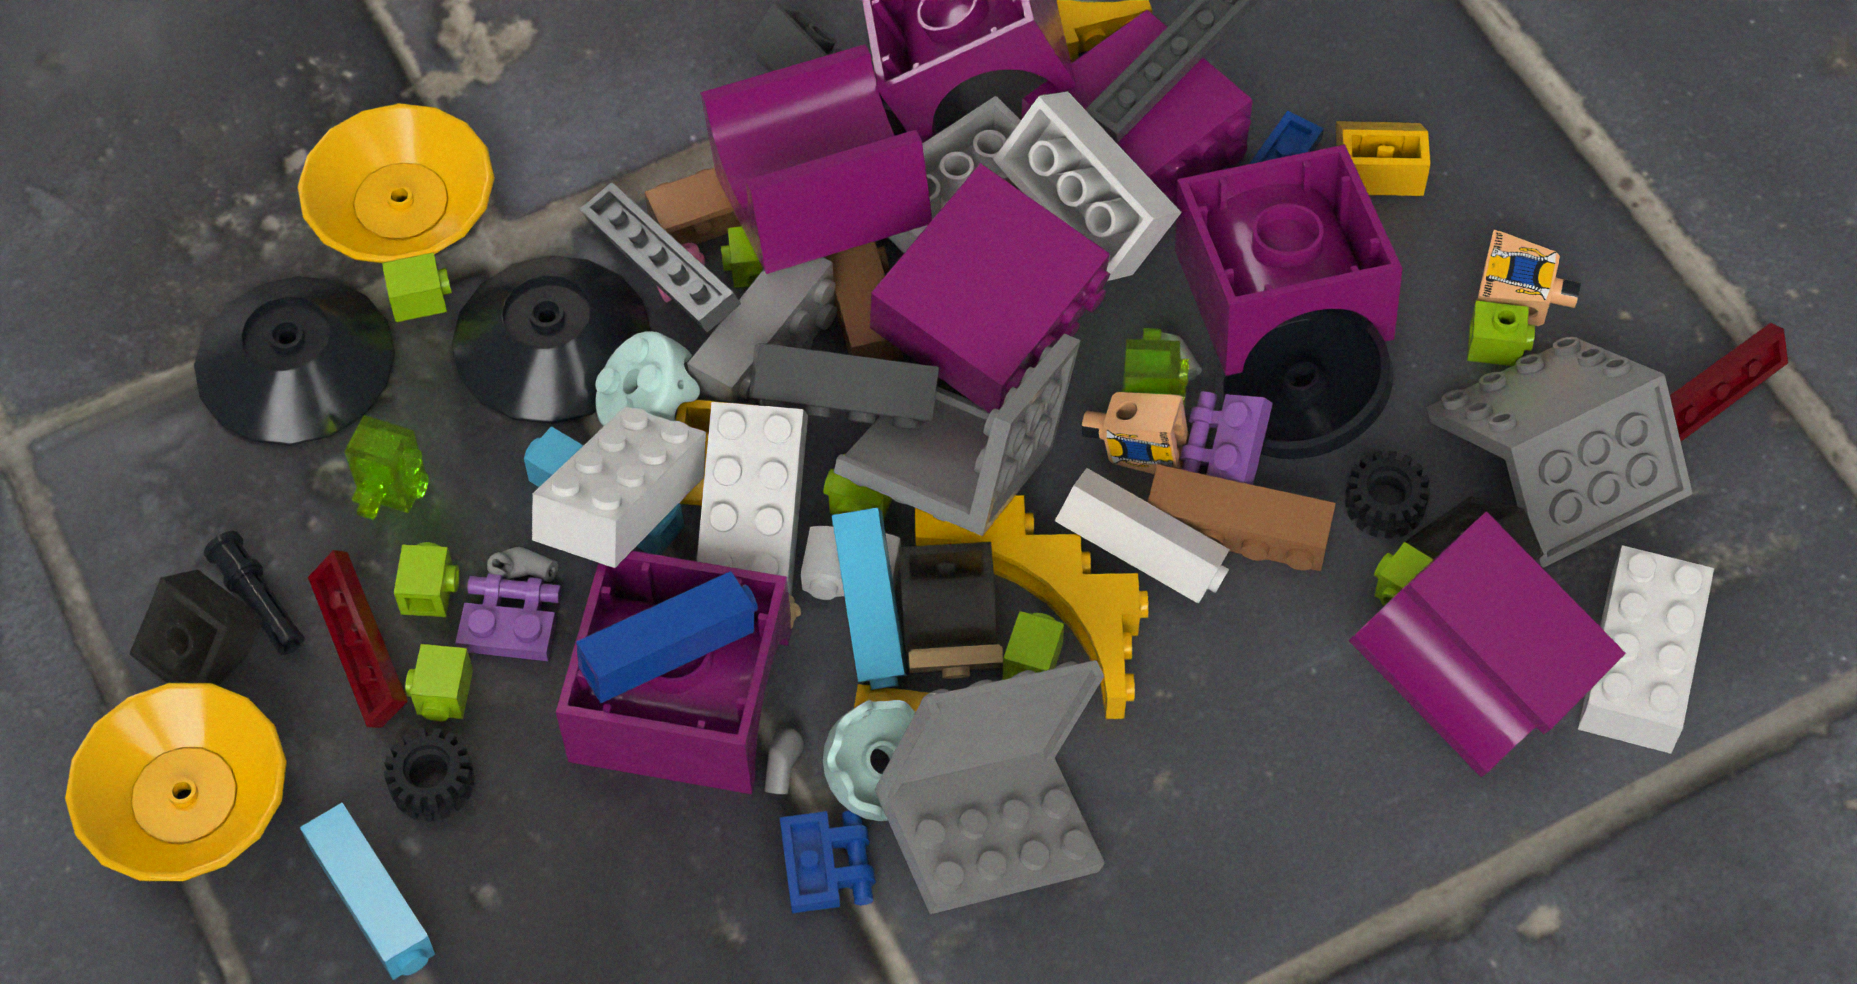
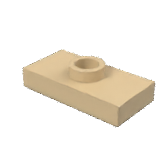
M995 644L912 649L908 653L909 673L942 671V678L944 679L970 677V669L1001 668L1003 665L1002 646Z

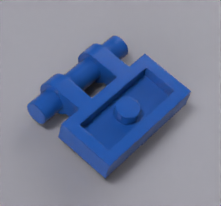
M847 810L842 813L843 827L829 828L827 811L779 817L792 913L840 907L838 889L841 888L853 890L854 903L856 905H868L874 901L872 886L876 883L873 866L868 865L866 847L870 843L868 828L862 825L861 816ZM832 849H846L849 866L835 868Z

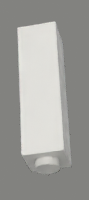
M1088 468L1085 469L1073 485L1055 519V522L1198 604L1207 589L1216 593L1229 571L1228 568L1221 564L1230 549Z

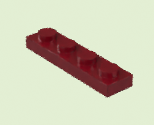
M1769 323L1670 395L1680 441H1683L1788 364L1783 328Z
M332 550L308 576V579L367 727L382 728L408 700L348 552Z

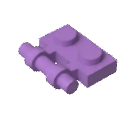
M1201 391L1197 407H1192L1189 422L1192 423L1188 444L1182 446L1180 460L1183 461L1181 470L1199 473L1200 466L1208 467L1206 475L1253 485L1273 403L1265 397L1226 394L1222 411H1214L1217 395ZM1216 428L1217 432L1213 449H1205L1209 429Z
M488 573L487 577L470 576L468 580V594L484 595L483 604L464 603L455 642L456 647L467 648L468 653L549 661L557 619L555 612L541 611L542 602H560L561 585L545 584L544 579L531 577L528 578L527 582L507 580L502 575ZM502 597L525 600L523 609L501 607Z

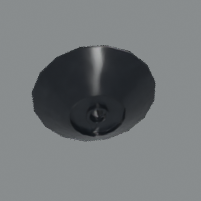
M546 256L512 264L481 283L459 312L452 340V349L460 379L481 404L513 420L554 424L589 416L597 412V389L595 386L597 376L621 344L638 333L651 331L643 300L621 275L588 259ZM547 319H553L552 322L542 323Z
M296 276L260 284L228 303L204 331L195 359L194 369L199 397L220 425L252 442L292 446L331 437L362 418L387 387L395 351L389 323L368 296L336 280ZM293 340L292 343L284 344L287 341Z

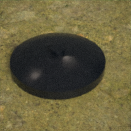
M1345 309L1311 311L1293 317L1265 334L1248 354L1242 373L1225 376L1220 364L1215 380L1216 403L1219 411H1222L1226 394L1265 397L1273 404L1261 455L1279 459L1316 457L1337 450L1352 442L1377 420L1391 394L1394 375L1393 365L1383 337L1365 318Z

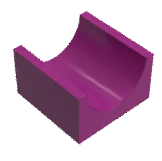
M862 0L878 92L906 131L916 130L922 139V143L936 135L933 117L942 99L957 85L979 74L996 70H1022L1046 78L1060 92L1077 86L1056 0Z
M865 44L700 92L716 176L766 274L929 225L932 221L922 139L916 130L894 135L878 92L871 54Z
M1345 145L1177 179L1176 207L1182 213L1176 219L1175 252L1225 376L1243 372L1248 354L1255 344L1270 330L1293 317L1311 311L1345 309L1357 312L1366 317L1367 321L1379 331L1385 342L1394 340L1403 268Z
M1487 511L1426 565L1348 640L1480 777L1487 774L1536 727L1543 734L1550 731L1626 654Z
M631 551L616 568L598 563L576 641L730 571L741 586L747 585L751 589L756 599L758 610L754 612L753 633L603 703L599 702L578 668L577 645L575 642L556 709V716L568 762L752 794L756 779V747L765 689L778 645L788 646L792 633L787 577Z

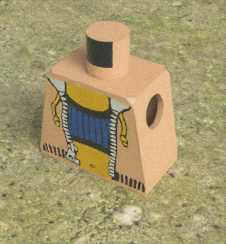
M1493 230L1477 301L1529 307L1528 324L1540 326L1545 322L1550 303L1575 308L1581 283L1556 277L1560 255L1556 251L1507 233Z
M1116 392L1111 397L1107 413L1089 410L1085 412L1082 422V436L1104 440L1108 459L1115 465L1155 474L1157 464L1182 469L1183 461L1180 460L1182 446L1187 445L1189 440L1182 396Z

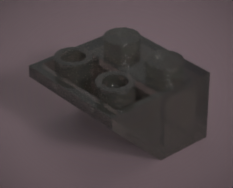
M991 542L899 547L905 655H908L912 649L997 644L995 582Z

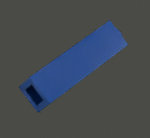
M731 571L576 641L578 668L599 702L603 703L753 633L754 612L758 610L754 594L747 585L741 586Z

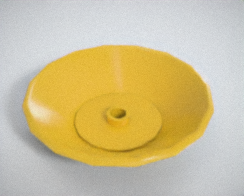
M398 103L361 111L329 129L306 156L297 188L303 219L323 244L354 260L385 263L434 253L435 255L464 238L486 211L495 177L488 147L467 122L436 107Z
M167 683L127 697L93 724L71 760L65 801L75 836L101 865L139 881H186L227 866L261 838L282 802L287 760L275 725L249 698L212 683ZM184 790L191 791L188 797L177 799V795Z

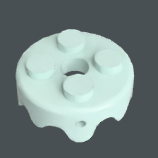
M645 331L627 339L615 350L596 379V411L602 426L604 427L625 406L639 408L648 414L675 421V412L678 406L684 402L695 401L700 394L698 383L687 373L684 367V362H687L692 357V354L681 344L659 332Z
M868 700L858 705L838 719L830 730L824 745V774L830 790L849 811L865 819L888 821L874 790L882 774L873 769L870 756L874 749L884 751L889 759L892 758L915 714L911 706L904 701L872 702Z

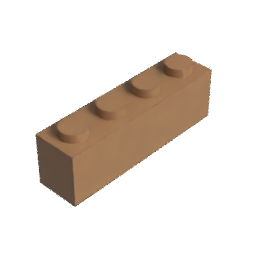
M715 168L703 169L689 177L674 182H665L645 191L648 215L681 245L685 243L699 244L728 234L727 228L741 227L716 176Z
M874 241L825 256L824 258L833 263V279L836 284L834 291L835 307H837V318L848 355L903 361V351L870 328L871 292L885 277L884 273L889 272L884 246L877 248Z
M1158 464L1148 499L1149 504L1230 549V552L1242 554L1251 560L1261 561L1266 559L1285 563L1296 570L1312 569L1317 571L1322 569L1336 503Z

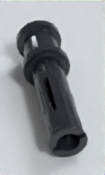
M227 531L216 536L207 544L204 556L210 563L216 564L224 575L223 584L229 591L238 593L242 597L248 609L269 636L280 655H287L297 650L301 646L300 643L304 642L305 637L294 625L283 606L262 578L263 567L257 559L250 558L242 546L243 538L237 531Z

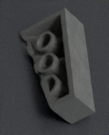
M777 3L771 5L747 41L758 54L757 60L771 71L843 51L838 48L834 49L833 46L837 41L801 9ZM880 95L894 135H896L905 128Z
M758 343L754 348L748 399L759 400V406L786 408V404L804 406V411L807 415L830 418L831 410L849 412L848 420L854 422L875 424V416L893 418L892 426L919 429L920 422H930L933 419L939 367Z

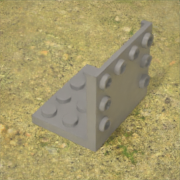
M1063 334L1052 348L1047 346L1040 356L1038 365L1035 368L1030 366L1026 370L1018 389L1012 387L1007 393L1001 409L994 408L990 414L971 400L936 386L933 419L930 422H920L919 429L892 426L893 418L880 416L875 421V424L863 434L845 455L840 454L837 457L834 473L851 480L856 485L866 486L885 494L896 502L908 504L927 512L938 520L948 521L983 536L1052 450L1081 340Z
M1577 337L1559 339L1553 343L1552 348L1539 354L1523 356L1516 361V365L1501 372L1485 374L1479 379L1478 383L1463 390L1450 391L1444 394L1440 401L1426 407L1432 424L1506 460L1530 556L1542 568L1693 494L1665 374Z
M1097 660L1080 664L1074 661L1065 662L1052 670L1038 673L1027 670L1016 674L1010 679L996 682L988 679L981 680L967 688L953 691L938 689L930 692L921 700L917 711L874 790L930 914L1098 873L1105 864L1055 760V756L1104 678Z

